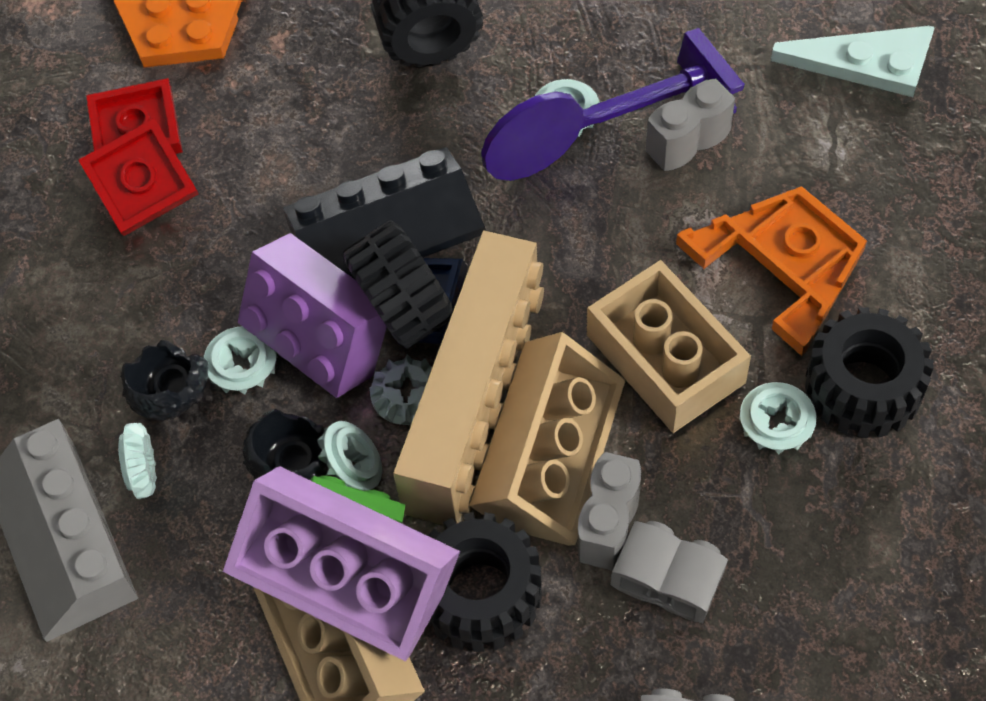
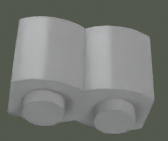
M710 79L693 86L686 92L683 99L663 104L648 119L646 152L664 171H669L688 163L698 150L708 149L719 144L730 133L735 97L717 79Z
M604 452L595 463L591 474L590 498L584 504L578 519V558L580 563L613 571L627 540L629 523L635 516L639 504L641 482L639 460Z
M635 521L612 571L610 585L629 596L657 604L675 615L703 624L724 574L728 559L722 556L720 550L709 542L703 540H694L693 542L680 540L674 536L671 528L657 521H648L647 523Z

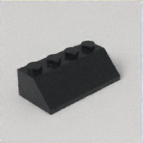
M447 147L427 151L415 159L399 165L384 167L377 173L358 180L346 181L334 189L315 196L303 197L296 203L283 207L291 234L353 279L355 278L344 263L342 251L389 220L395 222L404 230L422 258L482 235L483 230L486 231L463 171Z

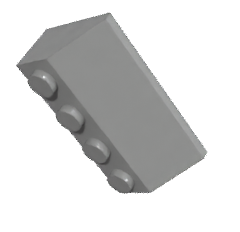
M56 419L13 438L0 456V525L43 639L48 642L139 598L76 447L61 421Z

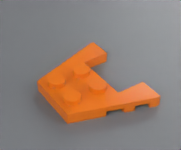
M113 0L144 68L224 58L238 22L237 12L241 2L245 1Z
M802 186L752 204L749 211L729 217L726 214L712 219L711 225L695 231L692 228L685 229L677 234L676 245L703 269L735 244H739L796 293L800 299L773 320L772 330L801 356L809 348L863 254L867 243L865 238Z

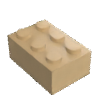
M659 260L587 307V337L672 433H675L746 384L751 355L662 260Z

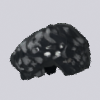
M160 340L157 346L148 345L142 349L141 355L133 362L123 364L120 376L123 385L122 396L126 398V403L130 406V409L140 416L160 420L161 422L174 419L202 399L208 379V361L197 353L187 356L183 349L167 340Z
M273 409L270 412L264 413L258 421L249 427L243 442V456L245 459L243 464L246 466L247 471L254 476V480L279 466L308 480L313 476H330L326 475L329 470L327 464L318 458L322 449L317 440L325 433V428L323 425H317L308 417H299Z

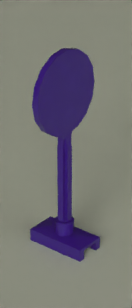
M696 28L684 33L677 63L683 70H680L678 75L597 103L584 110L571 94L557 91L536 95L518 104L499 119L487 135L481 150L482 163L485 169L496 179L512 181L526 178L547 168L565 154L577 139L580 130L584 127L601 123L675 95L686 93L696 84L706 80L717 79L731 94L742 91L745 84L703 32ZM734 104L733 114H735V113H736V110H737V107H736L735 104Z

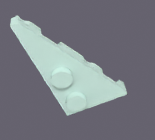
M922 26L776 42L772 50L771 61L913 97L935 27Z

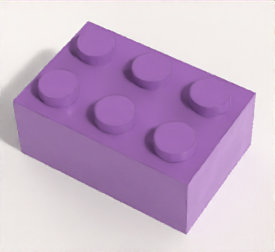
M291 233L252 251L238 323L335 398L340 397L371 378L375 371L387 326L357 281Z

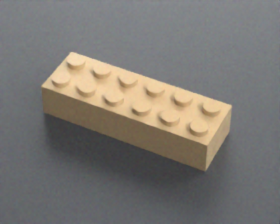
M484 230L482 232L393 473L399 501L406 504L404 515L443 525L444 521L452 517L456 523H459L462 513H470L472 510L469 504L475 486L472 484L476 472L482 469L490 445L487 443L490 431L496 428L504 403H500L504 390H509L517 363H514L518 350L522 351L524 343L530 339L531 325L527 324L531 313L538 314L543 301L544 287L539 286L543 273V263L537 262V243Z

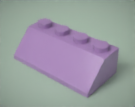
M279 466L254 480L223 572L406 661L444 595L460 551Z

